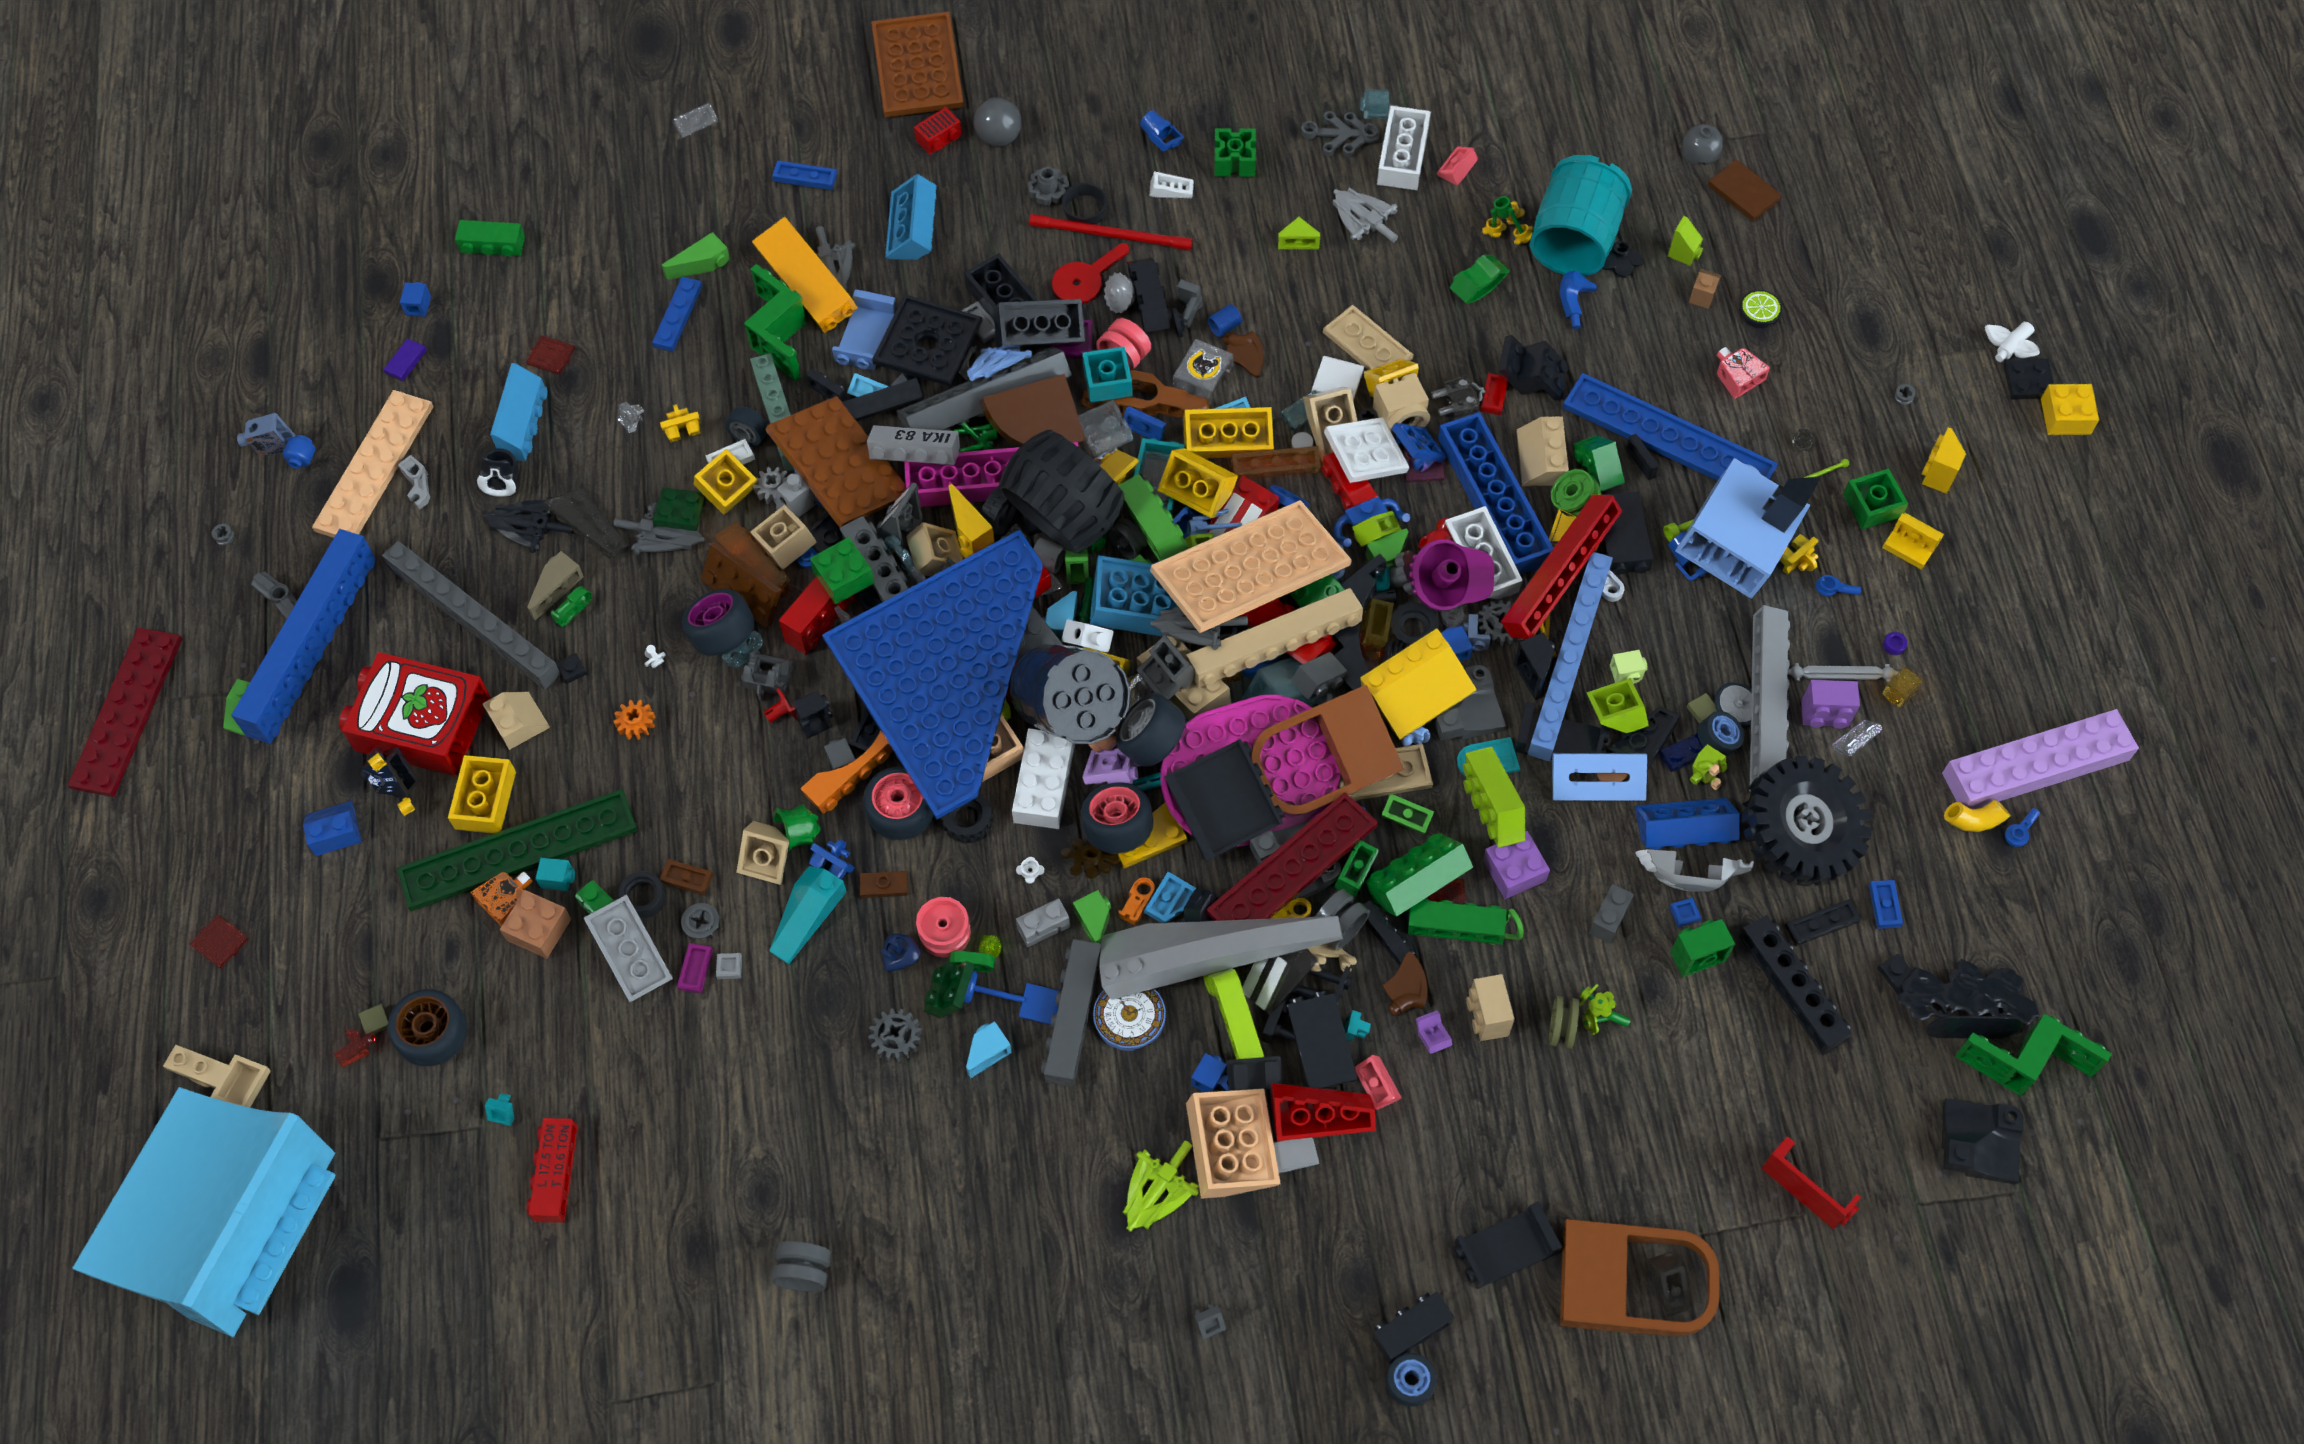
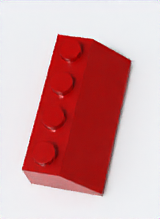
M1277 598L1239 616H1247L1248 625L1253 628L1296 609L1289 604L1284 605L1279 601L1280 598ZM1327 635L1314 643H1307L1294 651L1286 653L1300 663L1305 664L1326 653L1332 652L1337 642L1332 639L1333 635Z

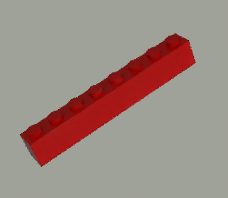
M1593 494L1504 616L1501 624L1511 638H1531L1543 624L1622 513V509L1613 495Z

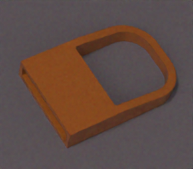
M1367 685L1268 727L1255 738L1251 745L1252 754L1249 755L1253 764L1257 762L1261 768L1263 775L1260 778L1263 784H1268L1271 788L1261 765L1263 745L1272 735L1311 718L1317 719L1345 786L1303 805L1287 804L1281 801L1272 790L1274 796L1270 798L1274 806L1279 805L1283 814L1292 816L1310 812L1335 801L1344 792L1351 794L1405 770Z
M1566 1219L1563 1225L1560 1326L1635 1334L1688 1336L1702 1330L1714 1317L1719 1304V1264L1712 1248L1699 1236L1680 1230ZM1627 1242L1681 1245L1695 1251L1703 1260L1707 1271V1303L1704 1313L1699 1318L1690 1322L1627 1317Z

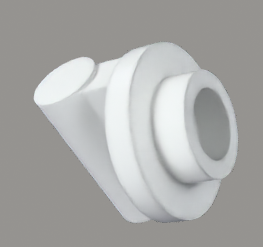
M648 645L645 651V656L649 658L645 662L646 667L651 665L652 668H655L664 662L663 658L666 656L665 653L657 654L655 646Z

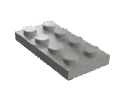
M627 895L584 917L587 926L629 1002L673 979Z

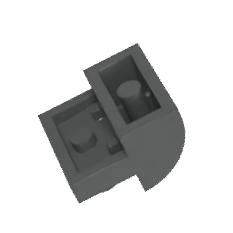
M1164 635L1149 650L1151 656L1137 671L1156 694H1160L1169 700L1181 687L1187 689L1195 676V670L1169 638Z

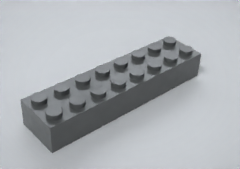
M1049 347L1032 354L1030 358H1024L1009 367L999 370L989 378L983 376L974 381H967L897 411L903 428L948 431L952 425H962L963 422L968 423L971 417L976 415L977 417L985 416L980 404V400L983 397L1061 374H1065L1066 378L1072 376L1064 352L1054 347Z

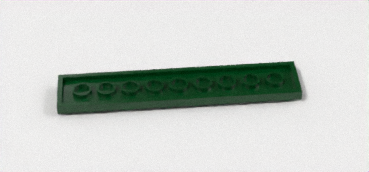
M623 789L397 867L408 909L411 912L474 890L501 872H505L510 877L539 866L540 858L561 859L638 831Z

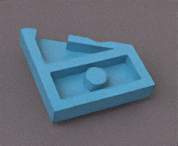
M1167 872L1145 908L1144 913L1160 923H1167L1184 913L1186 903L1197 888Z

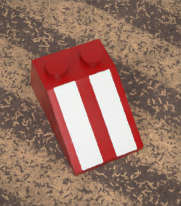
M1243 475L1235 484L1229 499L1220 509H1229V512L1214 517L1209 525L1242 523V525H1245L1277 511L1279 497ZM1235 528L1208 530V533H1213L1215 538Z

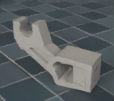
M410 455L400 462L398 466L402 474L413 484V488L407 496L411 502L419 498L414 503L420 510L428 504L431 497L428 488V473L425 467Z

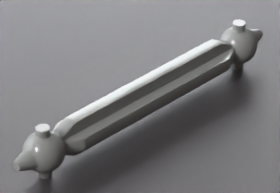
M1794 663V666L1788 669L1787 674L1791 675L1796 682L1800 681V678L1803 676L1807 679L1877 680L1882 677L1886 680V683H1890L1893 677L1900 675V672L1891 668L1890 664H1885V667L1880 669L1876 666H1807L1802 668L1799 666V663Z

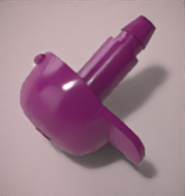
M1440 539L1431 541L1422 547L1418 554L1412 557L1414 562L1410 563L1412 571L1409 572V576L1412 578L1411 586L1414 587L1412 592L1421 603L1431 610L1449 611L1462 604L1482 601L1491 596L1494 590V562L1492 557L1484 551L1463 547L1451 540Z

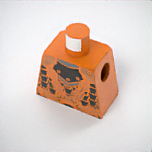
M501 872L474 889L471 894L476 902L502 927L523 890L533 881L525 872H522L514 880L505 872Z

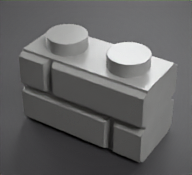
M1059 898L1016 918L1017 929L1027 948L1057 934L1058 931L1070 928L1069 916Z

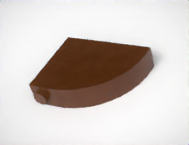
M1065 374L983 397L980 400L983 412L992 427L1006 440L1019 447L1036 434L1049 429L1061 434L1072 443L1078 442V447H1081L1080 443L1086 440Z

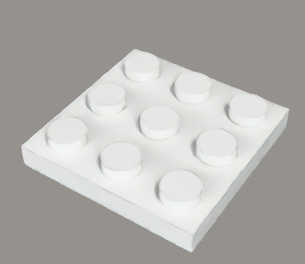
M1383 417L1328 426L1324 431L1350 483L1407 473L1409 465Z

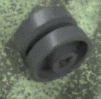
M1344 889L1336 892L1315 916L1339 917L1343 939L1328 943L1337 951L1346 946L1356 936L1370 915V910L1361 903L1353 905L1354 897Z
M796 1241L780 1242L776 1245L774 1259L779 1264L772 1267L770 1281L776 1286L795 1291H823L826 1289L828 1279L827 1273L823 1270L830 1266L832 1253L830 1250L815 1244Z

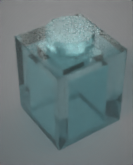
M1365 89L1364 98H1360V110H1364V118L1388 119L1389 90Z

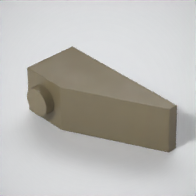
M562 551L556 556L551 557L544 566L527 606L531 617L535 621L584 577L580 566Z

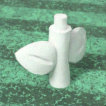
M2023 322L2012 332L2002 326H1985L1989 340L1994 345L2000 346L1997 349L1998 354L1995 356L1998 362L2009 359L2013 354L2018 358L2039 354L2038 346L2026 340L2034 332V327L2030 323Z

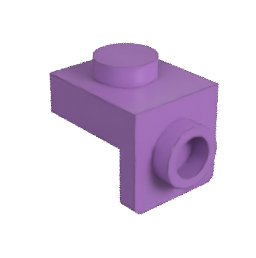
M1438 1011L1425 1014L1416 1019L1418 1036L1430 1054L1452 1046V1039L1442 1025Z

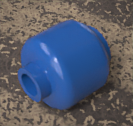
M296 435L288 439L283 451V458L290 467L296 469L307 467L314 456L315 446L308 437Z

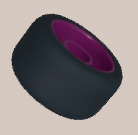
M718 589L702 595L687 608L682 619V628L692 646L699 653L708 656L722 655L734 650L749 637L754 627L753 614L744 598L738 592L731 589Z

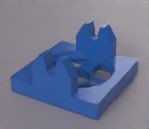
M1395 423L1392 427L1396 434L1395 441L1397 445L1401 443L1402 446L1406 447L1411 456L1416 458L1413 462L1415 471L1419 469L1423 472L1434 461L1443 462L1446 458L1444 452L1425 427Z

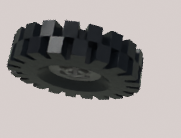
M1796 756L1791 760L1787 758L1779 761L1753 780L1748 787L1751 791L1746 793L1742 805L1748 808L1741 812V821L1744 824H1750V827L1743 831L1746 841H1756L1757 846L1751 849L1757 860L1765 855L1768 860L1763 866L1773 874L1781 870L1780 879L1788 883L1797 879V885L1808 887L1813 883L1815 886L1826 884L1854 869L1861 862L1859 859L1865 856L1869 848L1865 842L1871 839L1872 828L1864 826V824L1871 821L1870 810L1860 809L1859 806L1866 802V799L1861 791L1852 794L1850 789L1856 783L1850 776L1839 779L1838 777L1842 769L1834 764L1824 768L1825 760L1813 757L1808 761L1807 756ZM1796 809L1798 814L1794 816V810ZM1815 829L1814 835L1811 833V830Z

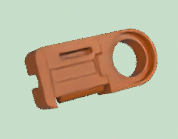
M1143 877L1135 881L1129 891V899L1122 911L1118 910L1120 919L1132 925L1138 924L1145 908L1155 893V886L1152 880ZM1140 885H1148L1151 891L1146 895L1140 894L1137 891Z

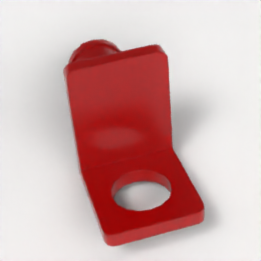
M780 688L776 689L781 697L780 701L763 711L770 723H773L776 719L789 713L797 721L794 707L791 706Z

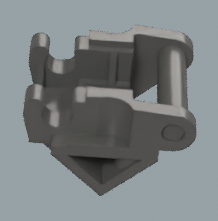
M753 651L750 653V661L748 665L744 666V672L741 675L744 688L756 690L759 701L763 700L765 693L779 695L776 691L778 688L785 693L790 673L794 667V659H782L760 654L759 651ZM760 663L771 665L773 668L769 671L760 669Z

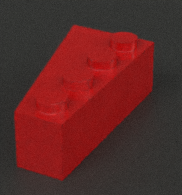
M1271 1083L1273 1122L1277 1141L1376 1131L1375 1108L1370 1094Z

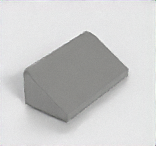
M1313 1138L1284 1140L1273 1143L1279 1173L1319 1164Z

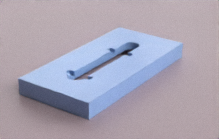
M1553 753L1552 800H1646V753ZM1574 772L1628 773L1630 776L1628 781L1569 780V775Z

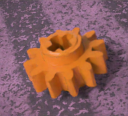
M629 700L628 707L621 704L622 712H615L614 714L617 719L613 721L615 727L618 728L619 734H626L628 740L632 738V735H635L638 740H640L641 733L649 735L647 728H654L655 725L652 720L656 719L654 712H651L650 705L644 706L642 700H639L637 705H634L633 701Z

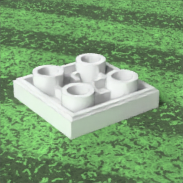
M1323 356L1311 394L1339 387L1351 388L1354 401L1364 372V366Z

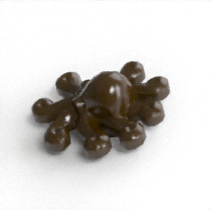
M1074 839L1071 843L1072 847L1078 849V851L1070 848H1065L1061 851L1063 859L1070 857L1074 859V866L1070 868V874L1074 876L1080 875L1082 872L1081 866L1083 865L1086 870V876L1089 879H1093L1101 873L1110 872L1111 865H1117L1120 862L1118 855L1100 851L1090 842L1084 846L1082 839Z

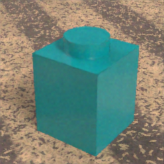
M540 858L536 881L540 888L569 891L570 883H573L575 879V870L569 861Z

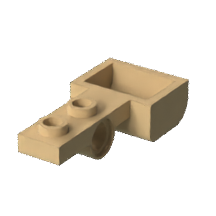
M178 1045L174 1046L163 1065L166 1070L187 1077L201 1086L215 1088L211 1098L249 1108L271 1072L268 1067L238 1055H234L230 1064L227 1065Z

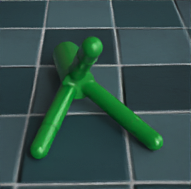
M965 422L962 423V426L978 443L977 445L960 448V453L980 448L983 450L996 449L987 442V431L984 430L982 432L981 439Z

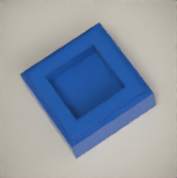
M1693 897L1672 903L1669 906L1678 928L1700 922L1702 919Z

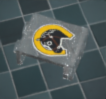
M1195 339L1173 376V388L1185 390L1189 394L1202 396L1208 400L1209 404H1212L1213 391L1225 371L1230 373L1233 368L1234 354Z

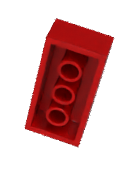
M815 577L779 619L785 642L807 655L810 650H814L817 647L822 634L830 631L835 620L843 616L851 601H855L858 598L859 592L835 605L818 578Z

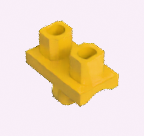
M677 404L673 405L674 412L667 413L668 420L660 422L664 434L666 433L670 442L680 440L681 437L678 430L687 427L689 436L700 434L699 423L701 421L698 412L689 414L687 408L679 410Z
M1798 535L1791 544L1797 551L1794 553L1786 547L1780 558V561L1785 565L1782 571L1788 575L1797 566L1800 571L1805 569L1813 571L1817 567L1816 559L1818 558L1817 554L1813 553L1815 550L1814 546L1819 540L1815 537L1808 540L1803 535Z

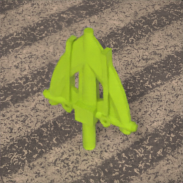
M1184 1141L1169 1164L1165 1162L1163 1166L1159 1164L1160 1160L1158 1158L1156 1160L1150 1158V1154L1146 1150L1143 1152L1138 1151L1136 1156L1139 1160L1130 1181L1127 1206L1123 1211V1214L1127 1215L1128 1219L1127 1230L1131 1232L1133 1229L1142 1226L1148 1229L1153 1222L1175 1211L1192 1195L1197 1196L1199 1194L1197 1189L1199 1185L1192 1182L1190 1184L1184 1181L1185 1177L1183 1175L1181 1177L1177 1176V1168L1192 1148L1189 1142ZM1148 1180H1154L1143 1197V1187ZM1167 1189L1169 1194L1165 1198V1200L1159 1204H1155L1161 1197V1195L1164 1193V1191Z

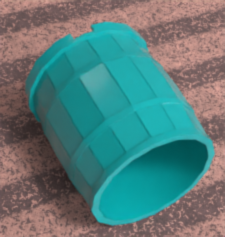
M1573 155L1562 159L1556 165V168L1551 173L1550 184L1546 189L1536 216L1534 231L1530 240L1533 256L1543 266L1563 275L1568 271L1575 270L1580 272L1583 277L1595 274L1604 267L1622 222L1625 207L1628 205L1632 193L1629 178L1618 166L1611 163L1609 167L1604 163L1598 162V157L1591 155Z

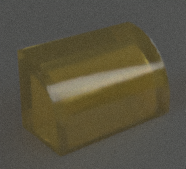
M1371 599L1365 611L1360 642L1362 650H1377L1387 644L1394 603Z

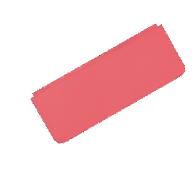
M1457 147L1436 173L1437 176L1455 185H1459L1478 160L1474 148Z
M1372 1055L1354 1067L1366 1093L1371 1095L1375 1110L1401 1099L1394 1082L1379 1056Z

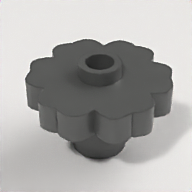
M1051 167L1037 170L1031 174V181L1027 183L1029 196L1036 198L1038 204L1046 206L1052 202L1055 204L1060 203L1065 191L1069 188L1067 176L1061 175L1060 170Z
M1411 550L1396 555V566L1390 570V586L1392 588L1403 587L1406 593L1414 595L1412 592L1414 587L1411 586L1412 578L1409 576V572L1412 571L1410 563L1414 562L1412 557L1415 553Z

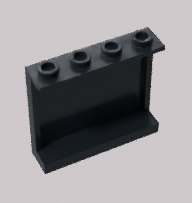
M1241 738L1164 776L1168 788L1205 861H1209L1283 824L1281 820L1284 817L1279 805L1274 806L1270 798L1274 796L1268 784H1263L1260 778L1263 775L1261 768L1257 762L1253 764L1249 756L1252 754L1251 748L1247 741L1242 742Z

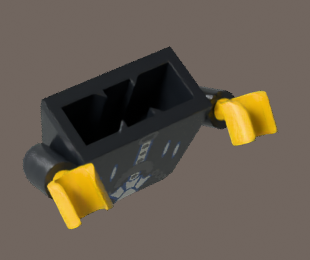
M374 747L366 758L367 763L362 767L361 778L364 781H370L379 794H387L399 798L400 803L397 806L404 816L411 813L415 808L411 804L410 792L420 780L398 747L383 751L380 747Z

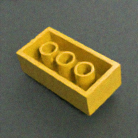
M1271 407L1185 410L1184 412L1185 449L1202 458L1271 457L1273 453Z

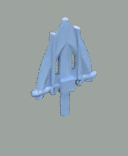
M990 347L982 349L981 355L975 360L972 367L967 370L968 377L971 381L983 376L989 378L999 370L1009 367L1024 358L1032 357V352L1030 350L1020 351V349L997 350V348L992 349Z

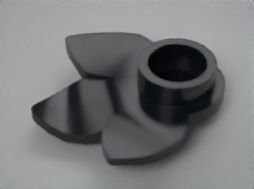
M1617 241L1613 244L1603 269L1614 268L1618 276L1627 278L1631 275L1633 266L1643 265V258L1639 252L1631 250L1627 242Z

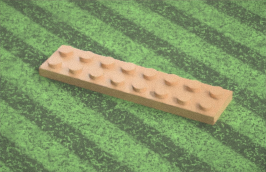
M396 390L392 391L313 524L314 532L333 538L339 529L360 534L399 467L398 464L402 462L434 406L431 401Z

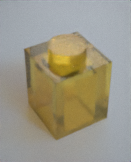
M1904 667L1887 684L1882 694L1890 703L1901 708L1917 692L1923 680Z

